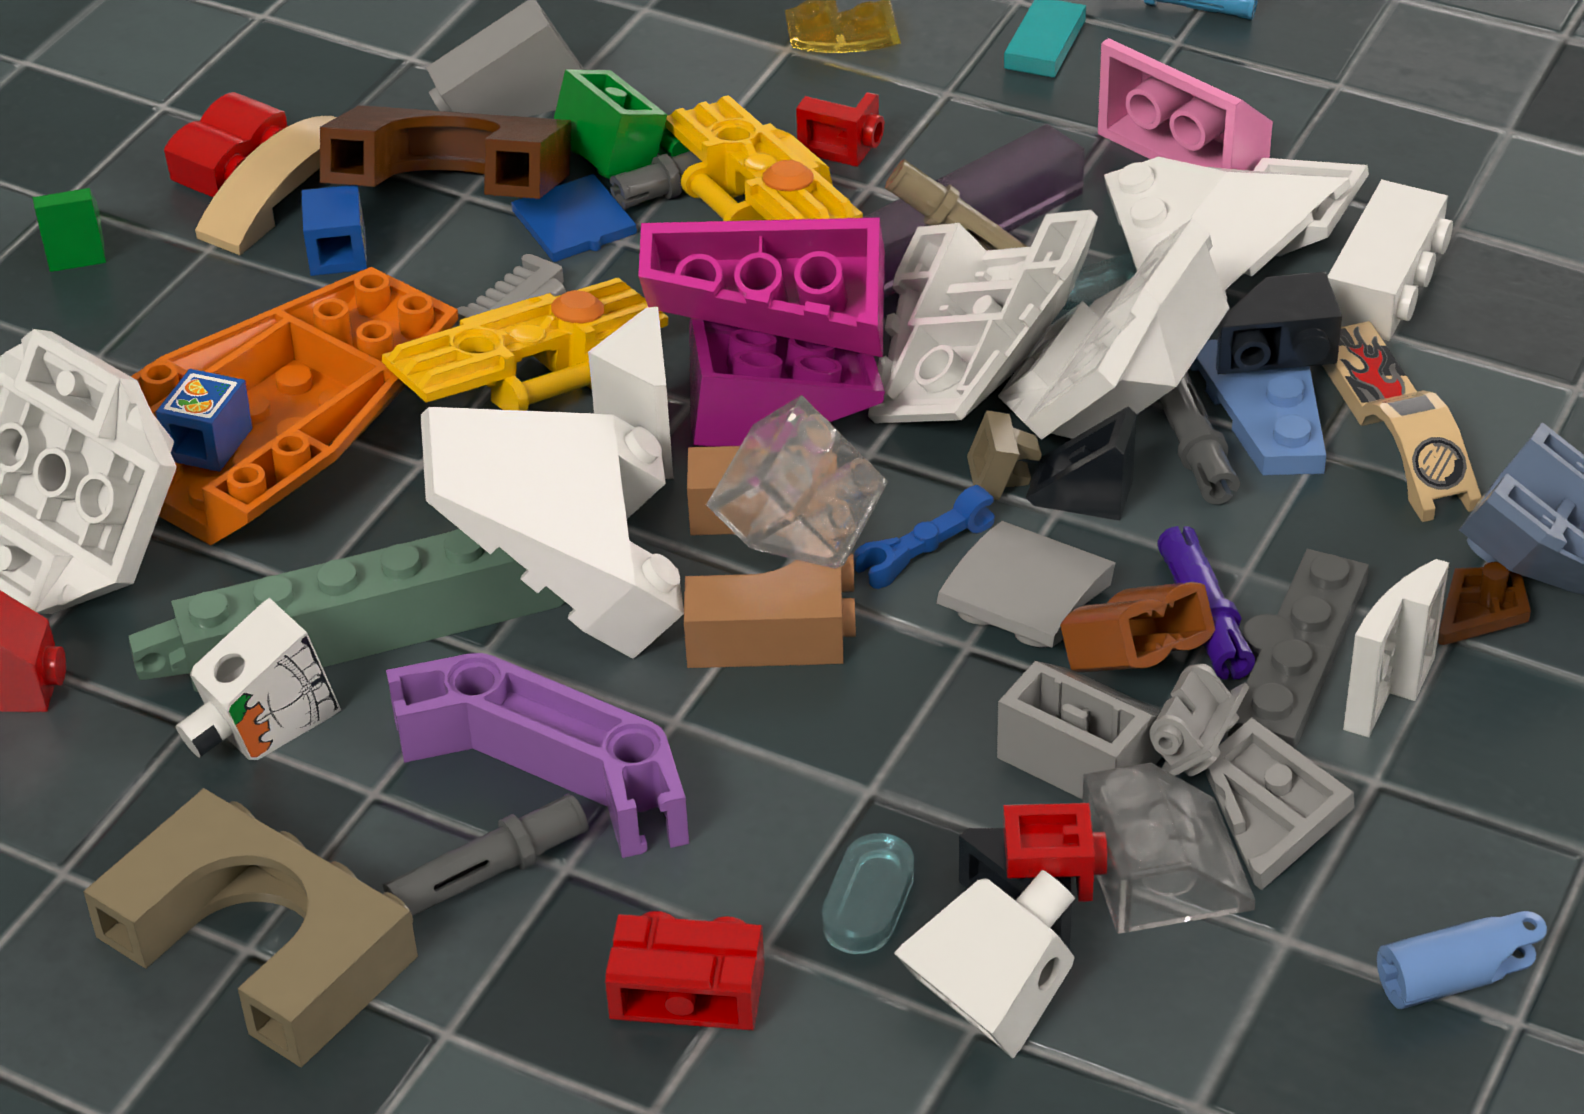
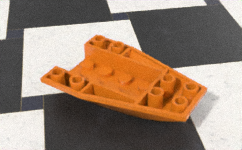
M369 267L165 354L130 376L138 381L147 403L156 418V410L189 369L243 379L246 382L252 430L220 472L175 462L177 468L159 516L210 546L254 520L335 462L407 386L382 363V354L393 351L398 344L453 328L459 319L458 309L373 267Z

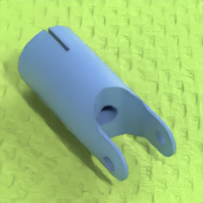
M1521 911L1503 917H1487L1382 945L1377 952V968L1385 994L1397 1009H1404L1489 985L1503 979L1506 974L1527 969L1536 960V951L1532 944L1541 941L1545 937L1547 931L1546 923L1541 916L1534 912ZM1530 922L1535 926V929L1528 930L1523 923ZM1515 950L1523 953L1524 957L1519 959L1515 958L1512 954Z

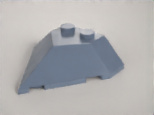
M1542 422L1483 494L1460 527L1459 531L1468 537L1467 543L1470 548L1485 561L1499 562L1511 572L1584 595V455Z

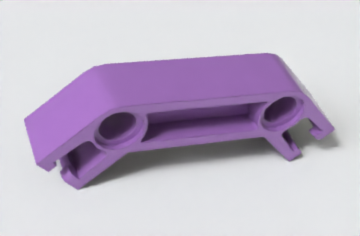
M484 653L464 654L386 670L393 715L399 733L404 763L475 749L607 806L622 858L643 854L647 851L645 835L639 836L637 812H644L658 807L660 812L665 814L670 848L689 844L686 797L667 737L662 728L653 722Z

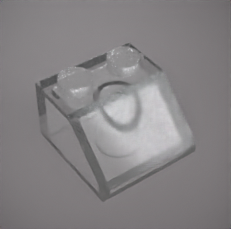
M1153 763L1083 774L1082 803H1090L1092 831L1105 832L1107 874L1097 875L1118 934L1255 910V898L1215 798Z

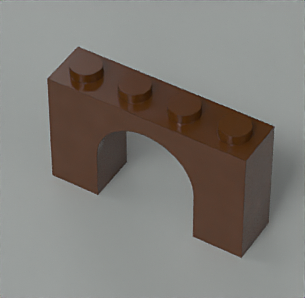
M359 105L320 126V183L375 187L390 176L403 172L456 170L485 174L484 195L540 199L570 175L571 120Z

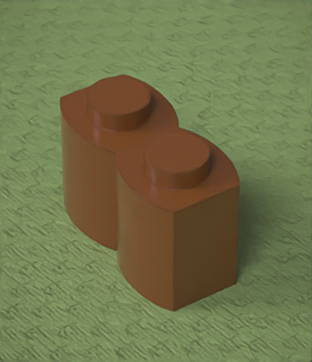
M1197 582L1125 589L1115 594L1107 603L1085 605L1073 610L1060 624L1070 668L1075 672L1082 673L1148 668L1161 662L1171 651L1191 650L1201 646L1215 631L1206 587L1204 584Z

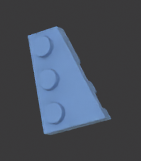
M1208 340L1190 366V369L1192 371L1199 370L1206 381V392L1215 405L1222 404L1232 419V431L1261 474H1324L1326 451L1310 366L1218 375L1216 370L1218 340Z

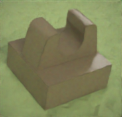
M986 410L967 455L973 486L979 485L994 497V500H1000L1005 487L1024 486L1030 483L1031 476L1028 464L1018 460L1030 459L1039 461L1042 455L1038 438L1033 434L1013 428L1010 414Z

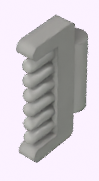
M532 254L523 255L521 258L523 267L516 266L513 269V274L508 273L504 276V281H497L495 283V289L489 288L486 290V296L481 295L477 297V304L470 303L467 307L461 306L457 308L458 325L460 326V319L548 293H551L554 297L566 293L565 287L562 284L564 282L562 266Z

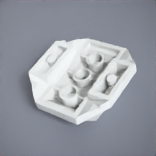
M1191 218L1153 248L1131 279L1096 299L1089 307L1082 301L1048 327L998 397L1042 440L1050 433L1075 438L1128 406L1138 414L1177 387L1229 310L1209 253L1213 247L1210 234L1194 218Z
M33 329L21 339V344L0 356V590L38 614H53L134 584L177 466L171 455L174 440L152 413L136 379L52 331Z

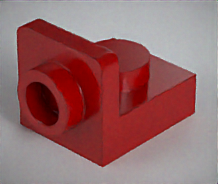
M867 92L856 108L807 96L796 107L797 140L818 158L858 167L870 149L877 148L881 142L885 121L884 117L879 115L878 94Z
M1090 803L1004 805L1003 830L1007 878H1035L1041 870L1046 871L1053 877L1075 876L1078 902L1093 901L1094 875L1107 874V842L1105 832L1092 831Z

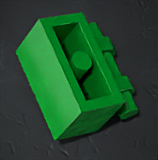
M565 69L554 119L571 120V151L591 162L597 167V172L601 176L610 179L613 175L630 172L650 165L658 153L674 157L690 151L666 128L667 114L611 70Z

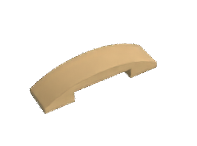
M317 116L296 122L274 134L257 147L233 171L213 197L195 229L197 239L242 255L275 227L272 208L320 168V126L337 117Z

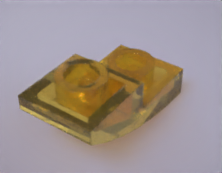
M807 0L797 7L785 10L792 48L824 53H848L901 44L891 0L863 2L853 9L843 12L839 11L836 0Z

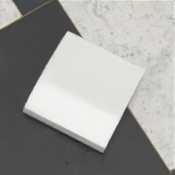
M1435 559L1408 574L1390 588L1364 618L1355 634L1343 730L1369 738L1389 694L1413 701L1416 700L1435 659L1449 567L1448 562Z

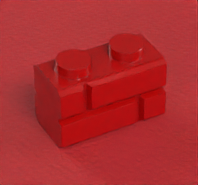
M650 911L641 916L618 914L613 936V948L610 950L606 969L605 984L609 1019L754 1031L765 963L762 925L747 924L741 919L730 916L718 917L713 921L676 919L672 915L661 911Z

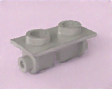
M1206 664L1190 665L1182 671L1179 680L1171 692L1172 698L1165 702L1149 731L1153 747L1166 760L1156 778L1160 784L1183 771L1188 776H1194L1208 768L1219 757L1221 750L1218 746L1224 734L1239 719L1236 712L1249 689L1246 682L1228 691L1217 677L1215 671Z

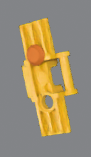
M729 95L721 97L712 104H708L706 101L698 103L690 110H685L684 108L676 109L671 115L667 116L666 128L702 161L689 166L684 171L681 177L682 189L690 197L701 198L723 221L863 218V213L833 186L829 166L790 133L775 128L771 123L762 125ZM745 194V201L738 203L733 198Z
M614 278L582 289L568 291L554 297L551 293L460 319V326L398 344L393 351L382 354V363L426 403L487 385L491 388V402L502 410L527 411L530 404L585 386L592 389L588 351L642 310L648 308L643 296L620 278ZM659 311L660 328L668 326L669 317L662 311ZM531 355L552 371L551 373L523 382L516 378L517 362Z

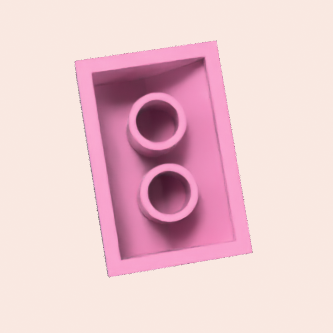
M1108 38L1101 43L1099 135L1149 159L1159 156L1203 167L1253 171L1262 158H1270L1273 121L1245 101Z

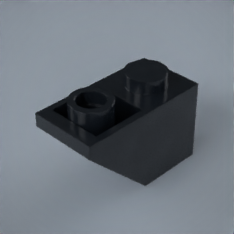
M1326 272L1266 277L1230 309L1220 321L1218 328L1216 356L1218 375L1337 364L1342 314Z

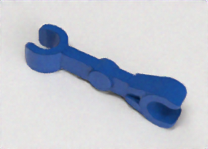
M979 485L965 489L956 499L952 510L930 522L918 523L913 531L901 538L895 537L876 542L873 541L859 546L854 552L855 571L860 573L865 571L866 568L873 566L868 572L869 584L875 589L890 585L909 564L910 559L923 552L934 551L938 548L939 543L966 528L972 533H981L990 528L995 521V515L985 506L991 505L994 502V497Z

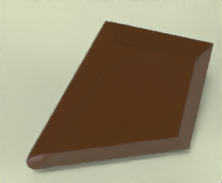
M1489 562L1484 567L1455 568L1437 642L1440 645H1446L1529 622L1531 610L1522 575L1509 571L1499 562Z

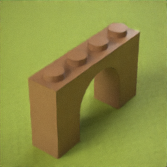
M838 444L688 447L687 495L690 535L768 534L787 539L801 547L805 552L792 563L766 573L685 576L684 631L687 668L843 664V637H856L855 598H842V592H854L853 553L841 554L840 548H853L852 510H839V506L852 505L851 468H838Z

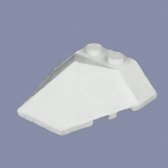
M1092 210L1046 214L1031 247L987 251L960 223L917 227L895 273L893 289L900 295L896 314H889L886 319L885 331L891 336L888 357L883 356L879 358L877 366L885 390L884 401L881 404L870 407L868 417L874 423L951 421L965 418L1019 368L1065 306L1087 257L1098 216Z

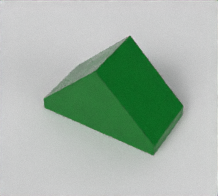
M90 188L32 197L50 272L106 263L99 206Z

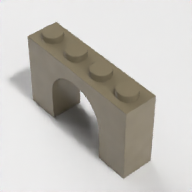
M205 788L83 891L96 938L145 969L198 922L225 907L246 902H267L282 905L301 915L304 921L297 933L237 988L248 1034L301 1068L418 957L412 925L413 917L409 908L401 899L389 892L380 893L358 880L343 864L336 861L329 863L307 850L291 833L275 831L255 819L251 812L242 804L235 801L228 803Z

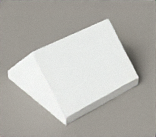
M650 307L642 310L588 351L594 414H613L633 427H643L652 433L660 442L665 479H672L673 466L659 311L658 307Z

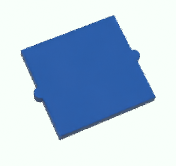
M594 174L559 186L556 185L540 199L521 198L511 202L514 214L553 262L588 250L598 251L602 245L637 233L636 223Z

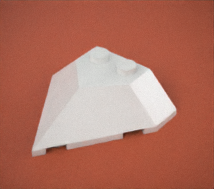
M1159 156L1144 162L1129 164L1123 169L1104 175L1105 185L1118 223L1121 225L1136 271H1138L1158 243L1191 218H1194L1211 236L1213 247L1209 253L1226 300L1225 290L1242 274L1245 273L1253 276L1313 222L1312 211L1328 196L1337 200L1351 187L1349 178L1203 167Z

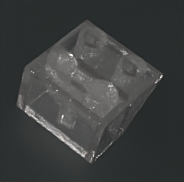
M800 395L753 424L706 506L750 549L837 569L846 563L888 481L825 417Z

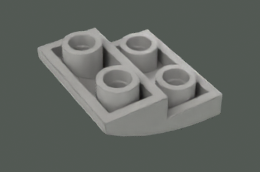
M1001 521L981 537L958 563L940 589L936 604L957 611L959 617L967 622L978 625L991 624L1015 633V637L1024 644L1035 647L1049 646L1052 648L1063 640L1060 624L1065 617L1073 610L1084 606V604L1111 585L1116 562Z

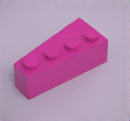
M880 217L641 223L638 277L648 308L658 307V311L883 357L885 250Z

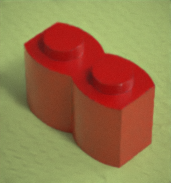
M236 92L221 96L209 106L200 121H193L183 126L166 144L164 153L170 179L214 197L223 183L247 156L274 134L288 127L285 111Z

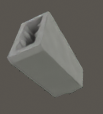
M527 0L426 67L436 86L429 91V94L440 111L529 117L556 110L565 69L584 70L536 0Z

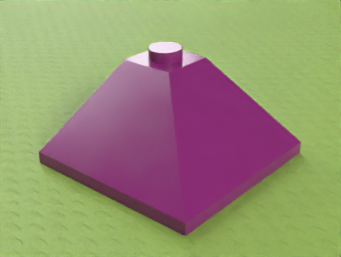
M690 318V424L694 445H703V447L768 445L876 406L884 401L885 390L873 355Z

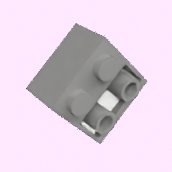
M1035 661L998 701L997 758L1114 814L1162 757L1153 747L1149 735L1150 728L1159 715L1160 710L1075 672L1070 668Z

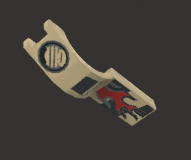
M1370 321L1341 327L1337 364L1322 366L1361 426L1384 421L1394 436L1402 457L1407 479L1408 501L1422 522L1434 520L1435 505L1433 499L1456 494L1468 512H1471L1481 499V494L1460 430L1448 406L1436 393L1424 390L1416 391Z

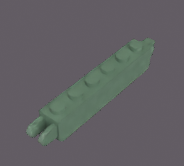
M456 529L451 532L173 600L171 603L175 616L174 619L128 635L139 680L182 674L190 675L193 666L261 603L270 598L307 632L322 667H327L558 608L565 601L547 586L539 593H536L521 580L522 574L527 570L504 550L498 547L492 554H489L462 530ZM191 678V682H192V685H193V689H194V691L198 692V690H197V688H196V686H195V684H194V682H193V680H192V678Z

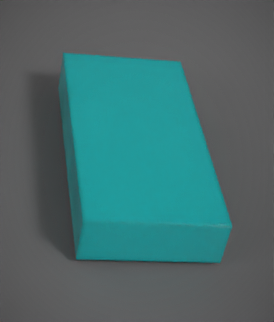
M1034 0L1004 52V68L1055 78L1086 21V5L1060 0Z

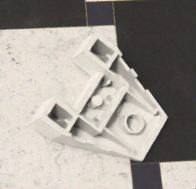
M428 407L421 414L426 501L489 554H492L500 547L522 565L527 571L522 574L521 580L536 593H539L547 586L569 604L573 610L569 613L568 619L583 632L634 659L684 614L678 569L663 555L651 554L629 541L627 519L666 484L661 454L662 449L660 442L652 433L643 427H633L613 414Z

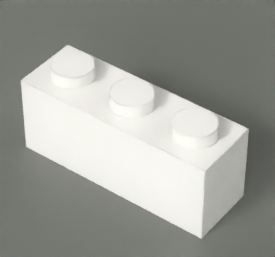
M1381 179L1328 274L1329 282L1342 314L1341 327L1370 321L1383 340L1390 341L1400 320L1409 321L1411 319L1418 298V286H1428L1435 266V253L1444 254L1451 238L1453 221L1445 219L1448 195Z

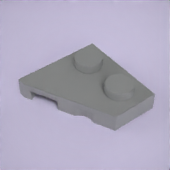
M1252 717L1218 746L1221 750L1219 757L1205 769L1208 781L1253 883L1261 890L1354 809V792Z

